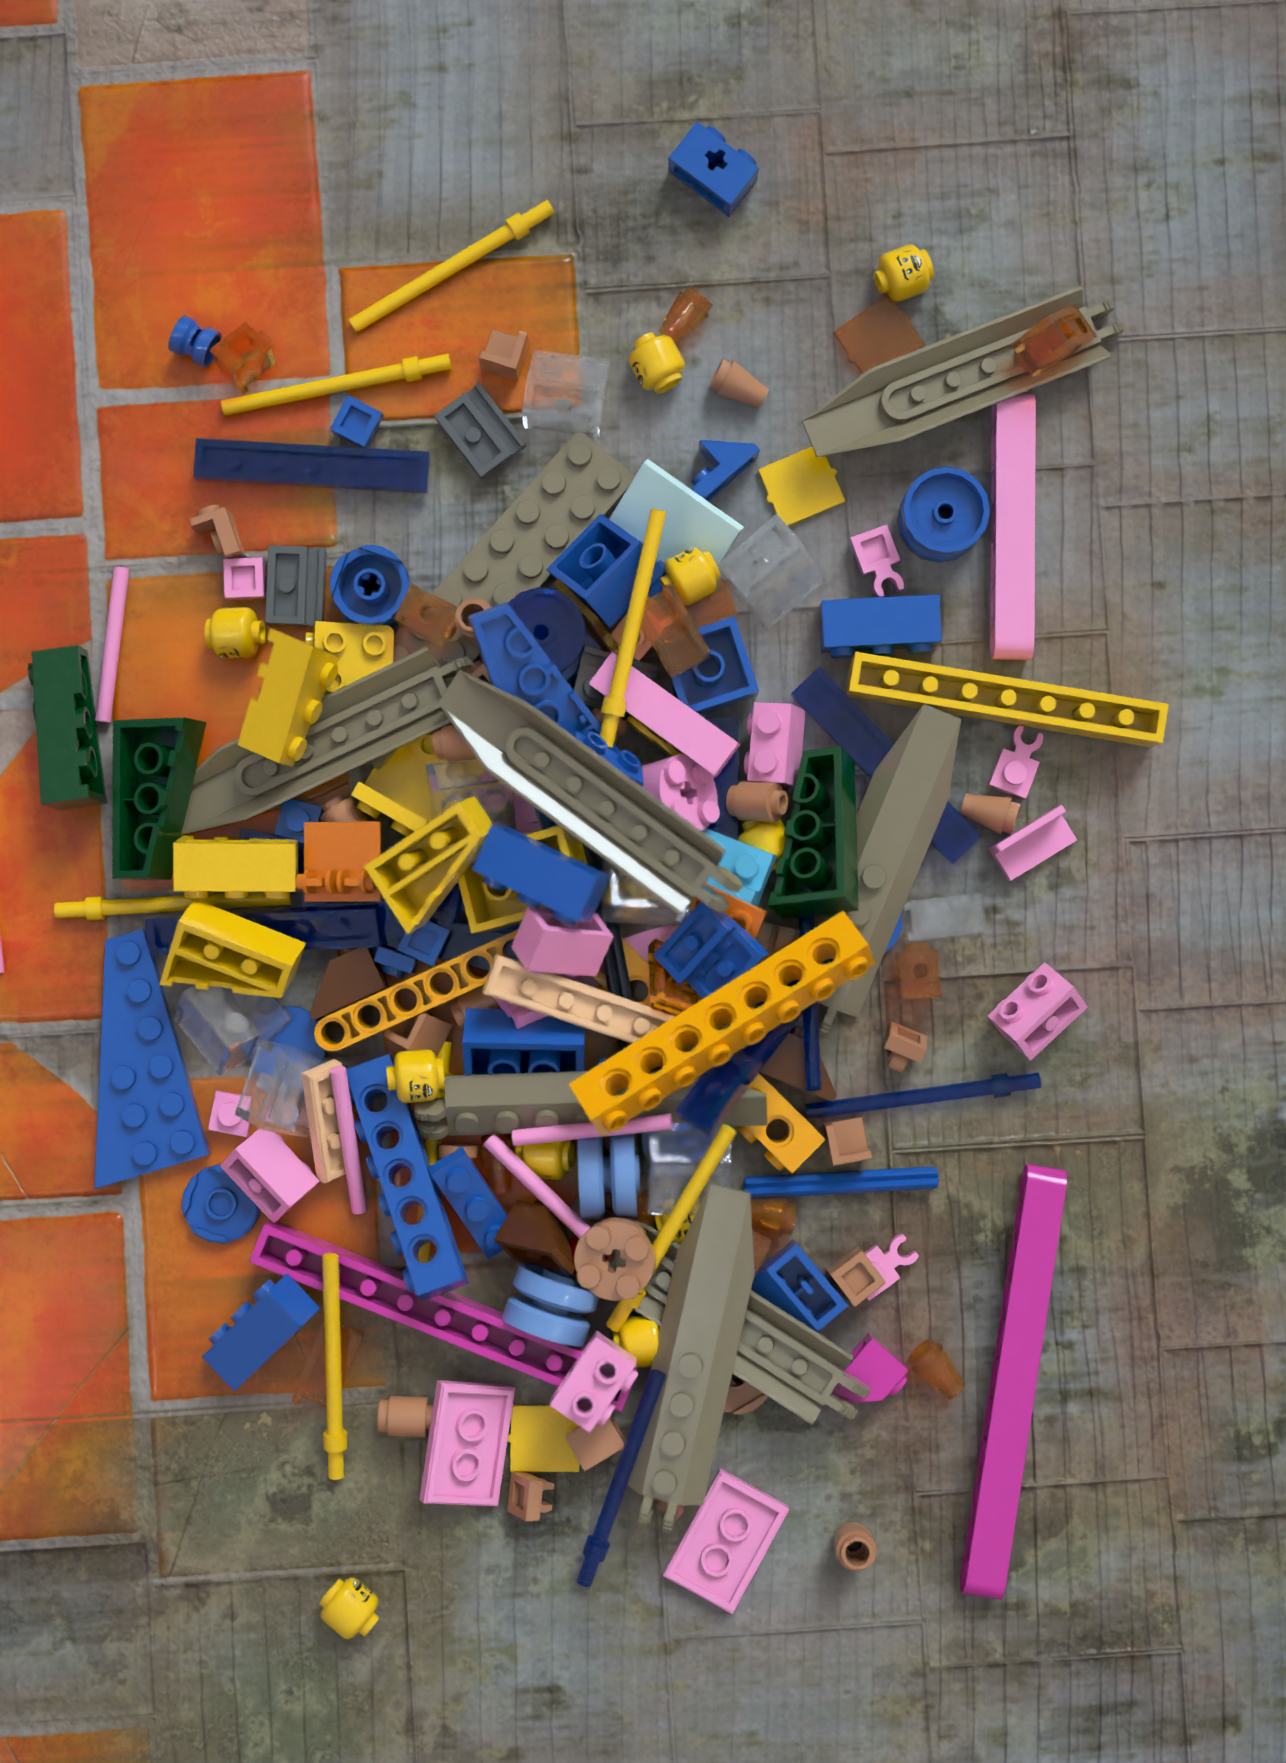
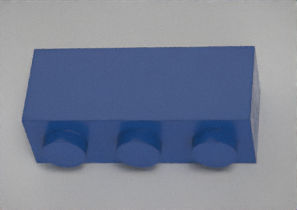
M940 595L821 600L819 605L821 653L830 652L831 658L836 659L850 658L854 655V651L867 650L870 651V654L879 656L893 655V649L907 648L909 654L912 655L932 653V647H937L942 642Z
M506 825L490 826L472 869L484 876L482 882L502 891H505V888L508 887L519 893L517 899L536 908H540L542 904L554 910L552 915L554 918L569 925H575L576 921L592 920L610 878L609 875Z
M288 1274L276 1284L269 1279L252 1295L257 1301L253 1306L247 1301L230 1317L235 1323L232 1327L225 1323L208 1339L213 1346L202 1358L234 1391L320 1309Z

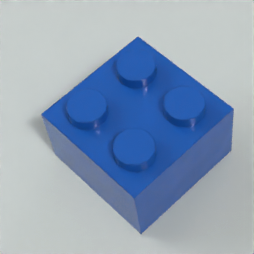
M600 513L546 570L574 601L608 627H611L626 613L629 607L643 544ZM655 561L650 587L665 571L657 561Z
M735 616L659 640V650L675 697L699 715L758 696L759 688Z

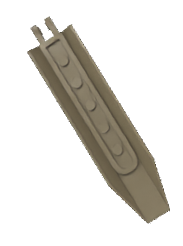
M1078 286L868 369L802 421L816 457L819 458L904 441L1111 358L1110 353L1100 343L1122 334L1125 331L1122 323H1113L1096 331L1092 321L1109 315L1115 309L1112 301H1106L1090 308L1083 307L1081 286Z
M425 647L322 697V712L318 720L310 725L305 737L307 740L306 750L303 756L298 761H295L293 767L279 764L237 745L239 738L218 747L196 769L181 836L249 820L452 723L438 702L448 688L446 679L455 677L459 670L466 672L472 668L473 664L470 657L459 658L440 667L429 648Z
M462 670L458 671L438 704L487 772L678 915L683 913L695 897L715 911L721 913L726 911L729 907L728 901L713 889L704 886L710 876L726 889L739 893L744 886L737 876L733 875L726 868L719 866L727 851L725 848L530 703Z
M926 704L921 707L874 771L856 815L859 911L845 913L869 944L876 964L871 966L862 977L851 979L835 989L834 993L827 999L816 1001L828 1007L824 1018L821 1019L817 1028V1036L823 1039L826 1038L837 1011L854 1017L859 1016L949 798L961 719ZM838 913L815 916L808 932ZM827 959L823 961L821 965L829 964L834 959ZM800 980L791 981L787 986H794ZM813 1004L800 1012L794 1027L803 1029L807 1025Z
M653 1069L649 1074H655L661 1069ZM588 1071L445 1076V1098H436L432 1101L415 1104V1116L418 1120H421V1122H418L419 1125H417L418 1134L424 1139L429 1140L433 1138V1140H438L448 1134L450 1136L512 1134V1130L591 1122L568 1085ZM706 1074L699 1075L690 1086L679 1088L666 1096L655 1108L644 1110L635 1116L671 1113L673 1129L721 1127L722 1124L730 1127L768 1125L765 1093ZM628 1088L619 1090L615 1096L624 1094Z
M711 1183L676 1254L658 1335V1350L651 1367L626 1485L644 1496L638 1521L639 1527L647 1528L651 1522L655 1499L669 1502L662 1521V1533L669 1535L672 1534L679 1505L704 1504L755 1274L751 1196L749 1192Z
M576 1198L570 1208L581 1218L580 1199ZM605 1208V1213L601 1219L583 1220L589 1226H593L602 1220L616 1216L613 1211ZM625 1218L640 1225L646 1232L645 1235L649 1238L651 1245L653 1244L659 1231L650 1225L632 1218ZM562 1222L566 1228L568 1240H570L575 1234ZM675 1241L671 1243L645 1287L646 1295L640 1306L636 1309L633 1308L644 1317L654 1321L658 1326H661L675 1258L680 1247ZM613 1249L612 1254L615 1259L609 1265L611 1268L617 1269L619 1265H625L626 1260L620 1258L619 1250ZM751 1290L733 1374L812 1425L825 1404L842 1415L854 1419L858 1409L850 1401L832 1393L837 1383L848 1388L854 1394L865 1398L871 1392V1388L863 1381L845 1372L854 1356Z

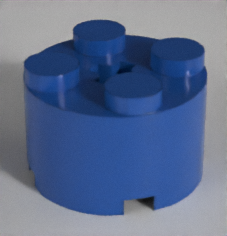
M365 545L344 554L336 562L330 576V590L334 603L344 617L353 624L365 626L384 625L393 628L405 617L411 607L414 592L411 577L401 560L384 547ZM377 581L376 583L380 590L373 592L369 596L364 587L366 585L372 586Z

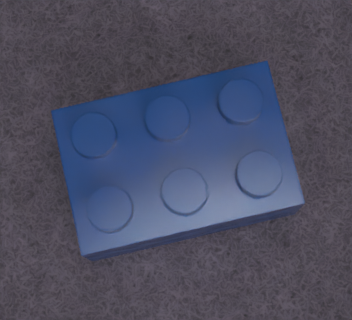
M466 1008L462 1041L464 1075L586 1071V1028L546 1016L517 1029L512 1017H508L503 1009Z

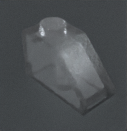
M982 893L908 901L904 905L909 941L987 932Z

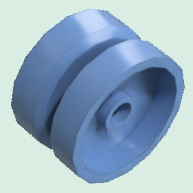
M634 1133L610 1136V1155L606 1156L603 1155L602 1137L578 1139L579 1199L582 1220L601 1219L605 1213V1193H612L613 1213L616 1217H637V1192H640L639 1155H635Z
M520 1263L513 1285L520 1293L526 1296L515 1295L508 1297L501 1319L521 1331L564 1345L584 1346L590 1324L578 1313L595 1312L599 1297L587 1288L582 1287L578 1279L573 1275Z

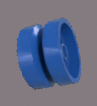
M952 467L931 469L914 481L900 504L897 517L900 537L907 548L923 560L936 563L954 561L969 552L987 528L990 515L988 495L979 480L965 470ZM940 510L947 513L946 519L939 516L938 512Z

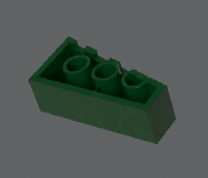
M79 645L32 651V663L28 664V676L31 685L34 687L33 715L36 722L41 804L59 810L107 804L97 721H95L96 712L88 651Z
M185 717L113 720L112 879L171 880L174 869L173 843L182 834L207 722Z
M842 746L803 751L792 798L794 801L791 819L787 820L784 832L786 836L782 858H778L775 872L778 875L774 892L770 893L768 906L782 919L834 914L842 911H859L855 762Z

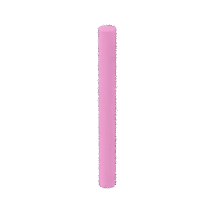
M114 567L95 716V721L111 723L130 571V569L124 567Z
M336 1066L330 1069L351 1211L353 1214H362L367 1211L347 1071L344 1066Z
M672 1114L633 1117L628 1120L622 1129L610 1132L605 1136L672 1130ZM592 1122L512 1130L514 1146L601 1137Z
M495 1134L483 1144L579 1239L590 1228Z

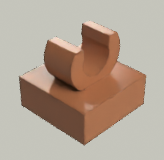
M891 1021L885 1034L884 1048L891 1051L887 1067L902 1073L908 1059L921 1063L927 1051L928 1036Z
M511 1471L507 1511L524 1521H540V1512L546 1513L552 1510L551 1504L542 1501V1492L546 1489L553 1490L555 1485L528 1472Z

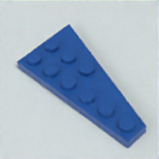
M506 602L468 616L491 685L530 703L571 735L575 731L585 736L588 732L600 735V723ZM615 744L613 745V748L607 747L618 754L620 753V750L617 748ZM534 807L541 830L559 826Z
M140 929L105 940L94 1189L211 1154L163 985H159L161 978L147 929Z

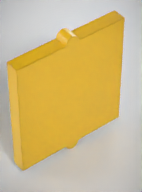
M813 447L758 469L768 494L766 501L769 504L772 503L782 529L845 503L835 478L836 469L830 467L826 456L817 458Z
M513 1404L511 1433L508 1434V1442L511 1443L510 1472H579L580 1463L566 1440L567 1433L579 1427V1425L551 1405Z

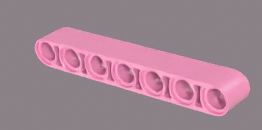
M1021 393L992 405L990 656L992 660H1032L1034 653L1036 399L1034 393Z

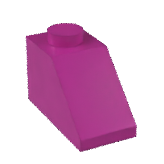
M868 1333L850 1353L854 1357L845 1372L863 1381L871 1388V1392L865 1398L854 1394L848 1388L837 1383L832 1393L841 1396L851 1403L883 1401L888 1394L894 1396L901 1390L907 1381L904 1375L909 1370L902 1361Z

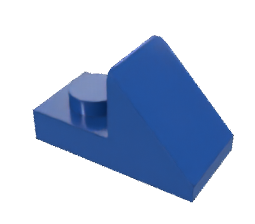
M700 440L698 449L715 468L712 471L709 467L703 469L691 481L694 486L691 490L709 502L758 459L760 449L752 443Z

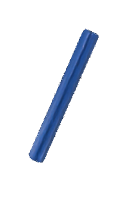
M935 1167L752 1176L744 1178L743 1187L745 1192L750 1193L751 1199L937 1188L939 1175Z

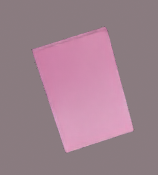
M437 1380L419 1497L421 1502L426 1504L498 1506L515 1387L505 1384Z
M719 1468L706 1492L704 1504L699 1505L666 1565L663 1576L733 1614L786 1517L789 1506Z

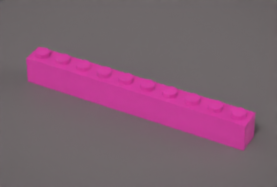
M270 1220L264 1224L249 1260L253 1264L283 1276L288 1274L293 1280L323 1291L322 1256L327 1253L338 1254L340 1299L556 1386L560 1385L586 1347L585 1345H564L521 1331L501 1319L503 1312L451 1291L423 1300L416 1295V1292H409L402 1271L280 1222L273 1224ZM632 1385L626 1393L619 1389L610 1402L615 1406V1410L622 1412Z

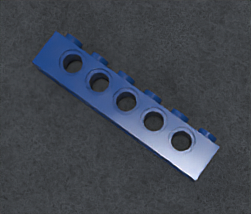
M387 1054L346 1069L351 1105H356L360 1117L354 1120L358 1136L362 1143L368 1142L372 1154L366 1157L369 1171L374 1180L380 1179L384 1192L378 1195L385 1217H392L396 1229L390 1232L393 1246L398 1255L404 1254L408 1269L402 1271L406 1286L410 1293L416 1292L419 1298L426 1300L470 1283L438 1186L428 1169L430 1162L423 1140L418 1134L417 1122L411 1104L399 1101L396 1090L388 1091L386 1067L394 1066V1058ZM378 1095H386L388 1099L386 1107L380 1112H371L370 1105L372 1100ZM392 1131L399 1132L398 1144L392 1149H383L382 1140L384 1136ZM403 1168L411 1169L412 1177L410 1182L403 1187H396L394 1184L396 1173ZM416 1205L423 1206L424 1216L422 1220L415 1225H409L406 1221L408 1210ZM426 1243H434L436 1246L434 1259L428 1263H421L418 1258L420 1248Z

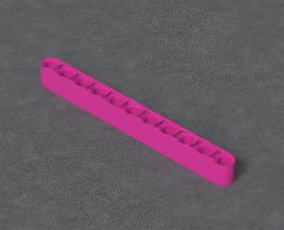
M1025 1164L1022 1172L961 1570L960 1591L962 1594L1002 1600L1005 1593L1067 1186V1172L1062 1169Z

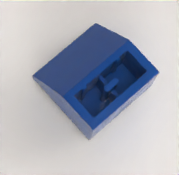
M794 1239L755 1271L751 1290L816 1332L821 1330L848 1307L845 1299Z

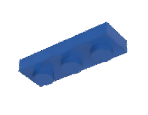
M463 1146L428 1167L430 1175L486 1257L490 1259L503 1251L494 1238L508 1214Z

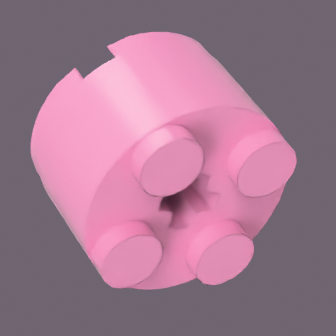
M679 754L641 766L644 780L642 787L700 831L718 820L720 810L717 805L718 798L713 780L714 775L687 755Z

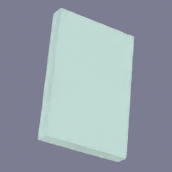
M649 459L642 464L609 520L643 544L651 508L666 511L656 560L664 562L666 559L690 547H696L702 552L709 551L717 567L744 528Z

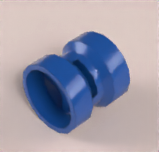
M184 315L178 320L171 333L168 349L179 356L188 355L195 364L207 368L219 350L222 334L210 327L204 329L198 325L196 320Z

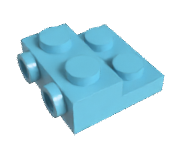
M710 829L702 830L703 833L727 850L719 866L726 868L733 875L737 876L744 886L739 893L726 889L711 876L706 883L758 907L777 855Z

